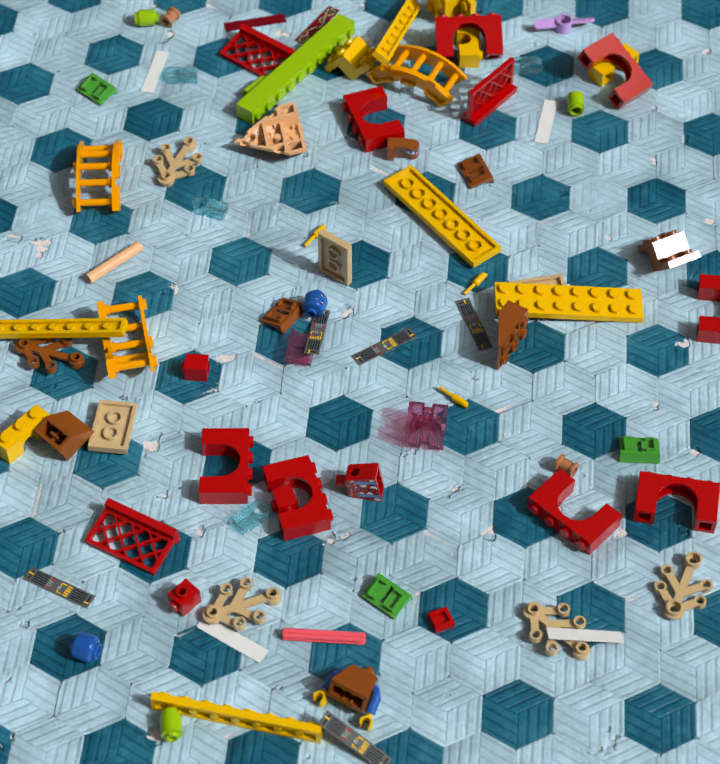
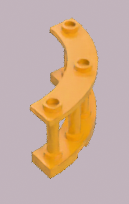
M404 44L398 45L386 65L381 63L379 66L372 67L365 72L375 86L382 83H392L393 81H400L401 84L413 88L416 86L424 90L423 93L431 98L439 107L451 103L454 99L449 94L452 86L468 78L460 68L440 54L427 48ZM405 60L416 61L412 68L401 66ZM423 63L434 67L428 76L418 72ZM439 71L449 78L444 87L434 81Z
M115 140L111 145L85 146L84 141H80L79 144H76L77 158L76 162H73V171L76 172V198H73V208H76V212H82V206L112 207V211H120L121 197L120 186H117V178L121 177V164L119 162H122L123 140ZM110 157L112 159L109 163H83L84 158ZM82 170L111 171V177H108V179H82ZM109 186L112 189V196L104 199H81V187Z
M141 295L137 296L138 302L112 306L104 305V301L96 302L99 318H107L106 316L110 315V313L140 310L141 322L128 324L126 332L143 329L144 339L115 343L110 341V337H102L109 379L116 378V373H120L119 371L150 366L151 372H154V367H158L156 355L152 356L151 347H154L152 336H148L144 314V310H147L146 299H142ZM146 346L147 351L145 353L117 357V355L113 356L112 354L118 350Z

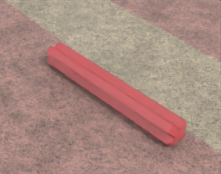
M283 628L282 638L283 640L364 645L366 633Z

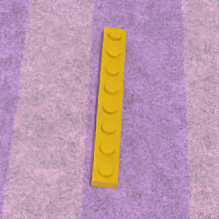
M416 0L405 1L376 47L372 56L378 62L386 65L422 7Z
M126 318L0 320V339L124 337L128 321Z
M152 691L150 697L152 710L162 711L165 708L172 707L176 708L181 716L319 744L322 740V726L315 722L297 721L292 717H277L271 713H257L251 709H237L227 704L218 705L207 700L198 701L187 696H173L167 692L158 693Z

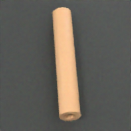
M136 241L85 274L86 280L92 284L143 251L141 243Z

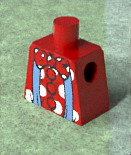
M379 463L350 464L346 475H336V486L346 487L350 497L381 502L385 485Z

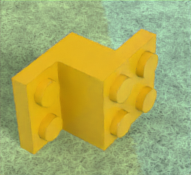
M427 0L426 8L435 18H438L439 15L454 17V15L463 14L464 16H470L471 14H476V1Z
M359 35L353 39L350 37L344 45L340 44L334 50L336 53L327 59L328 63L324 68L329 73L336 67H339L352 81L371 69L377 61L372 56L376 47L372 46L370 48Z

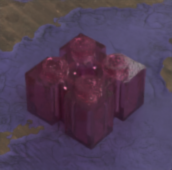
M409 401L404 446L420 448V444H426L428 449L443 450L448 405L433 404L432 407H425L423 402Z

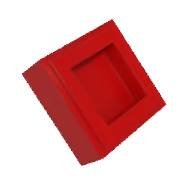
M447 606L427 613V618L435 634L455 627V622Z

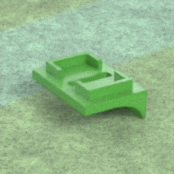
M91 73L77 88L80 93L100 106L111 95L118 94L116 87L94 73Z
M619 437V462L659 464L660 450L658 438ZM637 444L641 445V452H638Z
M380 573L376 575L361 595L393 619L397 617L410 600H413L411 594ZM392 587L393 590L391 591V593L388 595V597L385 599L383 603H380Z

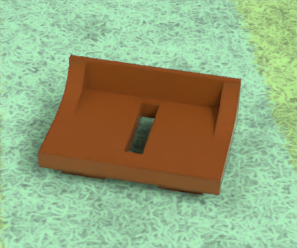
M480 153L458 163L471 189L486 182L494 183L493 176Z
M282 297L261 319V323L273 326L281 334H284L304 313L301 308L302 303Z

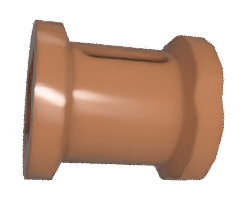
M170 7L167 13L161 15L159 19L164 27L170 28L173 22L181 17V14L175 7Z
M561 454L557 458L553 469L556 471L561 469L573 478L579 469V463H574L565 458L564 454Z

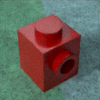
M186 353L185 361L181 362V372H184L185 380L208 381L210 370L209 355Z
M291 484L271 489L272 501H270L273 513L277 512L278 515V513L298 509V502Z
M186 578L167 593L169 608L174 613L178 612L182 617L201 602L200 590Z

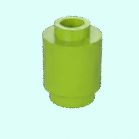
M154 9L138 10V12H135V23L140 25V27L156 25V22H159L158 12H155Z
M572 91L567 95V108L572 116L581 115L585 109L584 96L580 91Z
M176 708L163 709L159 716L161 738L167 742H175L183 735L181 714Z

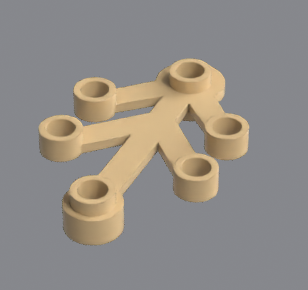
M186 137L183 140L182 149L175 159L171 153V145L167 143L161 145V153L165 155L170 165L168 170L163 165V156L155 155L153 157V164L157 166L160 172L158 182L163 187L172 186L175 179L193 176L195 174L194 164H201L203 162L202 154L194 153L192 158L183 160L187 153L196 150V141L192 137ZM185 167V170L176 172L177 169Z
M691 551L686 554L684 561L686 569L680 584L670 565H663L661 567L660 575L669 582L675 593L674 599L671 598L666 590L667 585L664 581H657L654 584V592L660 595L665 603L663 613L671 620L682 618L684 611L692 608L703 609L706 606L707 600L703 595H697L693 600L681 603L683 597L698 592L709 593L712 590L713 583L709 579H703L700 583L688 586L694 570L701 566L702 556L698 552Z
M243 577L240 580V588L231 604L223 606L227 597L233 594L232 585L224 583L220 586V595L214 605H209L203 610V619L210 625H216L220 622L234 627L236 631H243L246 628V620L243 617L254 621L257 625H262L266 621L265 612L262 610L254 612L246 608L262 603L276 606L281 602V592L275 587H270L264 594L243 600L246 593L253 586L251 578ZM235 613L242 617H236L234 619L230 616H227V614ZM257 616H262L263 618H262V619H257L256 617H257ZM238 622H242V623H243V624L240 625V626L236 625Z
M529 602L523 608L525 618L530 621L531 631L529 640L532 643H539L542 640L539 622L545 626V629L546 627L584 629L586 619L583 616H576L574 620H551L547 617L549 615L567 617L570 613V606L566 603H560L558 607H543L538 602ZM581 621L583 624L579 625L576 622ZM546 629L547 644L545 653L548 656H555L558 653V645L555 643V639L548 638ZM537 634L539 637L535 638L532 635ZM563 640L573 648L572 654L575 659L579 661L588 659L590 647L586 642ZM553 647L555 650L551 651L548 648Z

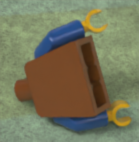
M350 665L346 669L333 671L321 686L323 689L313 694L314 703L318 698H322L319 705L324 707L327 704L326 695L362 714L367 712L360 719V728L362 723L367 721L370 723L368 726V731H370L373 726L372 716L376 714L381 701L380 687L377 685L378 678L375 676L374 669L369 666L362 669L356 665Z

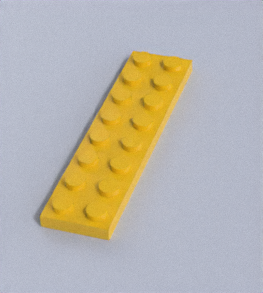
M412 165L384 180V186L471 267L475 268L501 252V246Z
M508 282L494 283L495 316H499L500 310L509 300L527 308V317L634 323H643L644 320L641 289Z

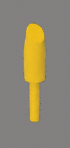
M325 225L319 226L303 246L307 247L314 239H317L318 232L321 229L326 230Z
M480 273L463 294L466 295L475 286L477 287L488 274Z
M441 386L439 387V390L450 396L452 401L466 409L468 408V402L456 393L452 394Z

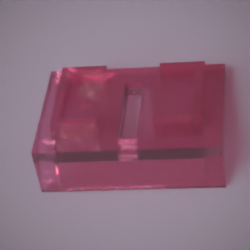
M292 327L285 354V363L311 366L314 354H306L304 349L308 336L317 337V335L300 333Z

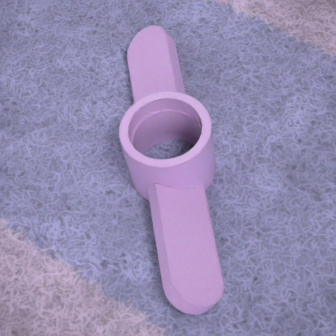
M560 14L556 18L535 20L533 27L536 30L555 28L557 33L565 35L571 32L572 24L594 22V17L572 19L568 14Z

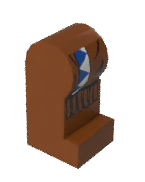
M388 137L387 161H394V158H407L410 160L418 158L419 142L417 140Z

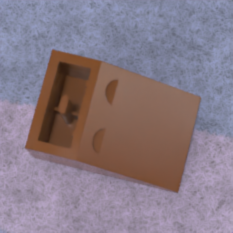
M509 300L499 312L496 370H499L502 365L508 362L511 352L514 353L520 340H524L528 332L526 330L529 321L527 317L528 309Z

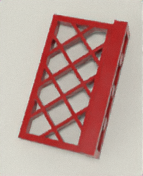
M242 23L238 27L239 32L219 54L221 57L257 76L267 75L265 71L275 70L282 64H275V60H286L295 50ZM240 38L246 40V43L237 44L236 42ZM256 45L259 47L257 50L249 51L250 46ZM247 47V52L238 53V49ZM229 50H236V54H227ZM269 52L272 54V56L262 58V53ZM260 54V58L251 60V55ZM240 57H249V60L247 61L239 60ZM273 61L274 65L264 66L263 62ZM261 63L262 67L254 68L252 64Z
M510 57L468 92L467 110L462 114L461 118L463 121L476 127L517 92V87L513 85L514 58Z
M108 498L104 504L105 509L84 540L85 543L155 576L173 545H177L181 539L178 530ZM108 515L115 518L116 523L104 526V520ZM127 524L132 526V532L121 533V526ZM117 528L119 536L108 539L106 531ZM104 532L105 540L99 542L92 540L95 534ZM144 532L148 533L150 539L139 543L137 535ZM135 536L136 544L125 547L123 539ZM121 540L123 548L117 550L110 548L109 543ZM162 540L167 542L164 549L156 551L154 543ZM152 544L154 552L142 555L140 547ZM138 548L140 556L132 559L127 556V551ZM155 556L156 563L153 568L146 566L144 560Z

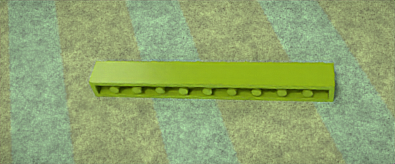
M340 13L337 14L236 103L237 117L252 125L260 120L266 112L271 110L276 103L281 101L285 95L291 92L295 86L301 83L304 78L332 55L340 44L343 45L350 37H353L355 34V21Z

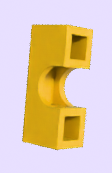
M471 27L461 28L455 33L456 45L458 46L459 68L479 67V61L483 58L482 50H479L481 49V39H478L480 32Z
M623 44L635 62L638 63L639 53L628 44ZM602 62L588 70V77L602 87L613 81L615 68H621L612 62Z
M36 404L0 434V457L11 464L24 453V443L31 435L38 440L41 439L33 430L50 414Z

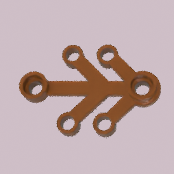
M24 338L15 343V350L20 355L26 357L28 366L31 369H36L40 366L39 358L34 356L32 352L40 355L45 364L46 372L49 374L57 371V364L50 357L69 362L70 367L75 370H79L85 365L84 356L79 352L67 354L56 351L63 347L72 346V338H61V341L52 343L55 341V338H36L33 340ZM46 342H47V343H52V344H49V345H46V346H43V347L38 346V345H41V344L46 343Z

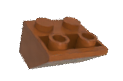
M68 410L46 416L33 430L43 442L67 461L94 433L90 427Z

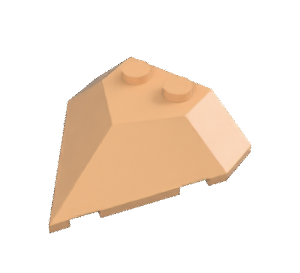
M295 101L277 106L274 109V113L269 117L265 116L246 131L247 134L243 138H238L234 141L236 145L289 156L307 152Z

